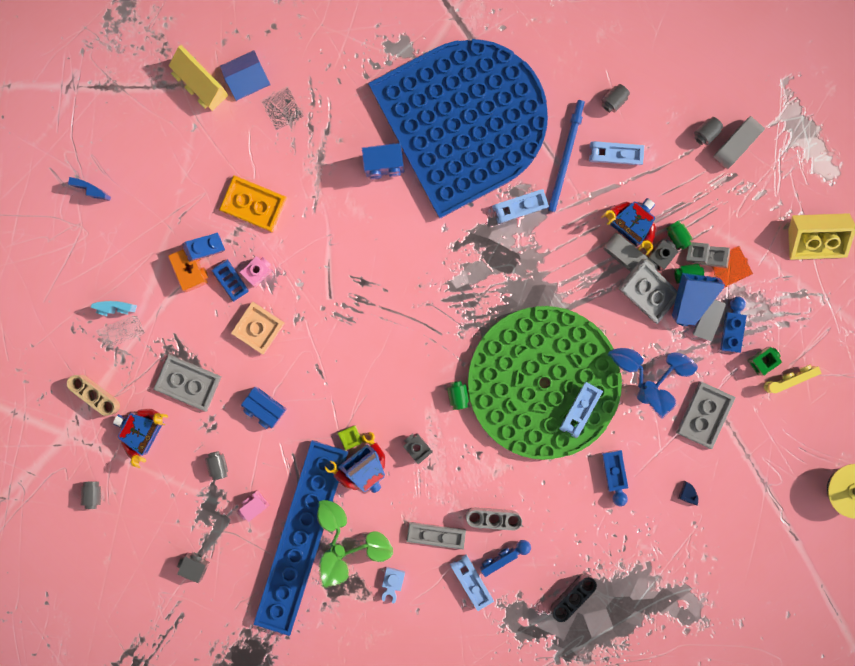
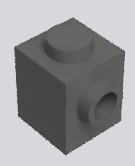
M662 240L659 241L648 258L658 266V270L662 271L666 269L679 251L675 249L676 246L671 241Z
M188 553L185 557H181L177 568H180L177 575L199 584L210 562L202 559L203 556L198 553Z

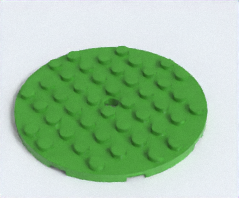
M536 306L522 309L506 316L492 326L483 336L471 359L468 374V391L476 418L493 440L509 451L523 457L548 460L570 456L582 451L605 432L613 416H615L619 405L622 388L620 368L608 356V353L614 350L613 346L594 323L568 309L553 306ZM543 377H547L550 381L547 388H542L539 384L540 379ZM584 382H587L603 392L577 438L571 436V433L563 432L559 428ZM572 419L570 424L576 427L578 422Z

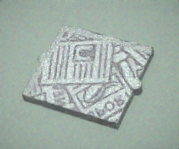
M288 86L278 92L273 91L272 95L260 100L275 130L291 125L292 122L303 117Z

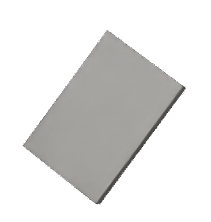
M643 258L618 287L627 298L656 324L660 322L673 306L678 292Z
M168 354L153 390L207 412L222 376Z
M699 381L676 433L709 449H713L736 397Z

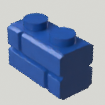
M254 387L241 404L244 408L243 412L250 417H257L259 419L258 423L266 429L268 427L274 428L287 411L284 406L258 387Z

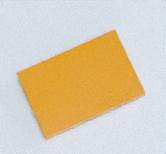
M233 175L219 210L273 232L287 197Z

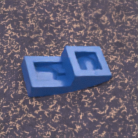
M69 177L68 185L87 189V196L103 200L111 199L102 189L86 181Z

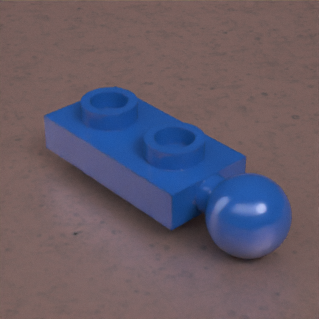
M737 296L730 302L733 313L726 312L720 350L741 353L747 315L741 314V311L746 307V301L744 298Z
M622 450L604 452L602 457L608 491H615L612 497L613 503L618 507H622L628 502V497L622 490L628 489Z
M520 540L516 544V548H505L498 553L499 556L496 558L486 559L480 567L484 577H487L517 559L518 555L529 554L531 544L527 540Z

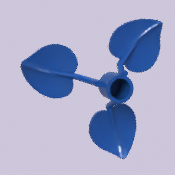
M617 348L608 353V356L622 370L636 372L639 369L638 387L640 390L637 394V399L641 403L649 404L661 419L673 410L676 405V399L670 392L664 389L658 390L659 385L672 370H675L679 376L688 377L693 375L698 369V365L691 358L682 353L673 352L666 358L667 363L671 367L656 384L652 381L643 383V367L641 364L644 359L638 352L629 348Z

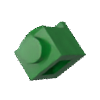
M765 347L747 360L759 376L766 375L782 363L780 353L776 348ZM764 356L767 358V362L765 364L762 361V358Z

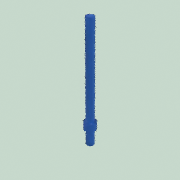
M577 100L575 112L571 115V127L548 208L550 212H556L578 126L581 125L583 119L581 115L585 101Z

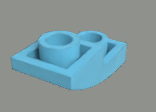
M103 301L91 305V308L97 309L96 313L107 316L108 313L115 314L116 308L117 312L128 315V312H135L137 307L134 304L118 301Z

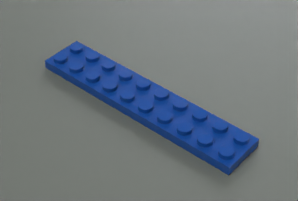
M311 440L253 625L288 636L291 635L324 531L317 517L318 502L321 500L333 502L339 484L334 474L327 472L325 467L330 471L333 470L334 465L330 462L333 461L336 464V468L340 470L339 466L346 461L349 451Z

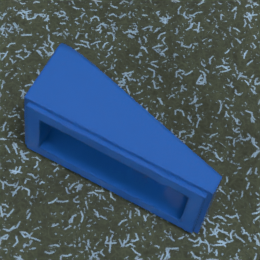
M228 258L211 269L233 302L249 292ZM225 267L229 268L221 275L219 274L220 270L224 269ZM230 273L234 275L226 281L223 280V278L229 275ZM236 279L238 282L229 288L227 285ZM241 285V290H239L235 294L231 292Z

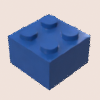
M401 143L362 148L366 177L374 180L382 178V175L398 177L401 176V173H404Z

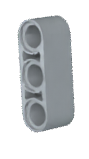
M752 116L748 117L713 157L726 169H729L765 128Z
M615 233L603 247L609 255L630 272L642 258L649 262L656 270L658 269V266L618 233Z
M473 507L466 512V520L471 527L513 531L518 530L522 526V518L514 510ZM478 513L480 518L478 521L473 522L469 519L470 515ZM492 514L499 516V520L496 523H490L488 520ZM511 516L518 517V522L514 525L508 523V519Z

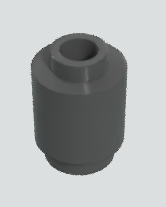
M622 84L614 86L602 99V107L609 113L611 111L616 113L628 100L629 90Z
M716 117L707 119L694 132L695 140L700 145H709L721 133L723 124Z
M219 451L209 453L205 461L212 480L215 481L228 477V468L224 454H220Z
M99 481L83 482V487H81V505H85V509H97V505H101V486H99Z

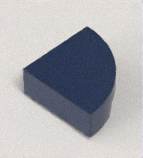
M684 481L678 499L698 506L699 498L695 488L689 482Z

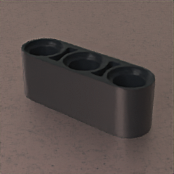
M581 574L551 605V613L556 621L561 623L567 621L596 591L597 583L590 574ZM585 580H591L592 582L588 588L582 586ZM578 594V599L573 602L569 601L570 595ZM558 608L565 609L562 615H556L555 613Z

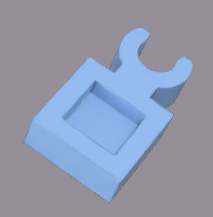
M390 567L386 568L382 587L387 588V590L382 594V601H385L387 595H391L393 597L392 603L396 602L397 595L395 590L401 591L405 571Z

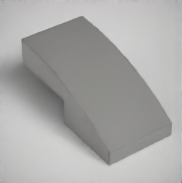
M691 242L692 244L688 248L686 259L688 262L728 268L730 248Z
M715 299L697 322L693 335L712 342L726 303Z

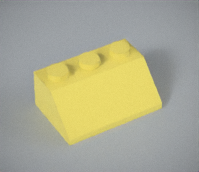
M182 45L177 48L169 64V67L173 70L171 75L178 82L182 79L186 84L184 88L191 95L195 93L199 97L197 101L205 109L209 107L213 111L229 95Z
M850 213L792 215L788 230L790 260L848 258L855 235V223Z

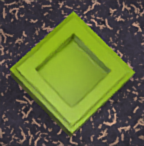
M356 425L338 432L345 451L363 443Z

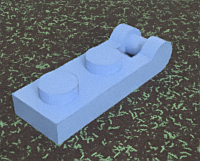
M593 141L590 142V149L592 151L591 155H589V162L642 166L645 145ZM599 149H605L604 155H599Z
M541 189L495 204L492 208L494 212L496 211L497 223L502 224L547 209L549 205L544 190ZM508 207L510 214L505 215L503 209Z
M584 382L559 429L563 432L567 431L571 433L572 437L577 438L603 391ZM572 419L578 422L576 427L570 424Z
M465 554L458 562L450 563V566L476 610L479 611L493 603L494 600L469 557ZM467 566L468 571L462 574L460 569Z

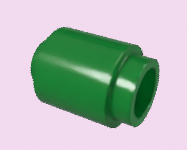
M677 221L666 228L668 231L667 235L676 246V249L680 247L683 250L692 244L690 241L693 237L684 223L681 224L680 221Z
M699 264L679 266V268L674 270L675 281L677 284L680 283L682 273L704 276V269Z
M461 381L451 382L450 386L447 387L450 406L453 407V410L467 408L469 399L466 384H462Z

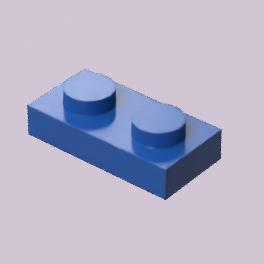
M218 233L189 240L182 244L189 262L225 251Z

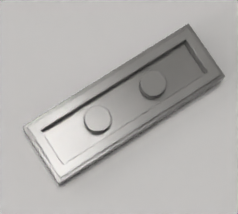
M409 522L407 542L464 550L466 529Z

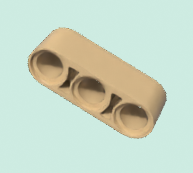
M73 375L68 379V389L100 414L109 416L119 411V401L87 376ZM77 379H80L82 382L80 388H77L75 385ZM92 390L97 393L95 400L90 396ZM107 402H110L112 404V410L110 412L106 409Z

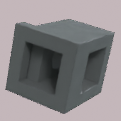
M412 433L404 440L406 444L403 447L417 464H420L433 453V450L419 434L414 436ZM415 444L420 445L421 449L419 451L413 449Z

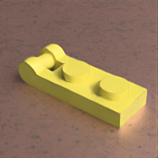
M809 364L801 367L798 373L790 372L783 375L782 380L766 382L764 390L768 393H779L822 373L819 366H811Z

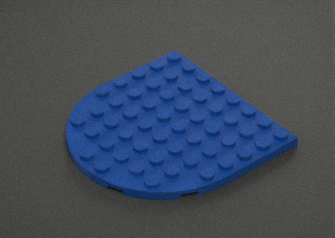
M479 39L452 41L368 83L439 219L517 178L533 162L545 138L548 124L547 100L539 78L526 61H523L514 54L512 50L494 42Z

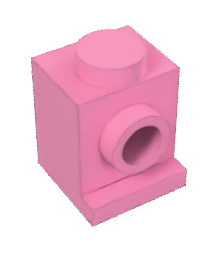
M256 256L240 273L253 286L257 287L272 272L269 268L271 264L264 257L260 259ZM256 266L260 268V271L258 273H254L253 271L254 267Z
M258 490L252 494L254 498L248 497L242 502L243 507L237 511L243 520L251 521L269 506Z

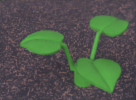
M321 500L318 502L317 517L320 526L329 532L336 530L333 541L329 544L331 548L320 559L319 573L323 588L341 584L348 578V566L341 560L348 554L367 548L366 554L372 561L383 562L392 557L393 548L389 540L377 531H373L366 536V544L345 551L343 546L335 544L341 531L340 528L347 524L346 513L338 504L332 501Z

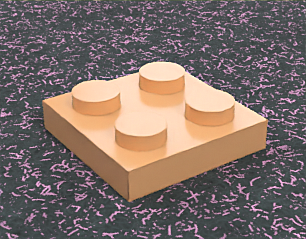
M252 301L231 334L264 355L285 322Z

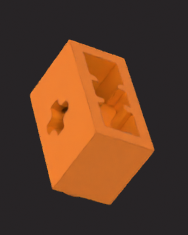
M184 249L168 255L184 292H189L208 284L207 278L209 276L206 269L202 268L199 263L201 259L189 262ZM188 265L194 267L191 269L192 273L187 272V269H189Z

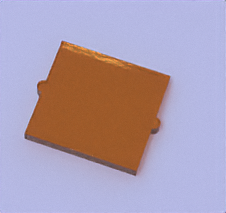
M740 246L730 250L728 268L712 267L714 276L720 278L725 284L724 288L753 274L747 262L748 258H745Z

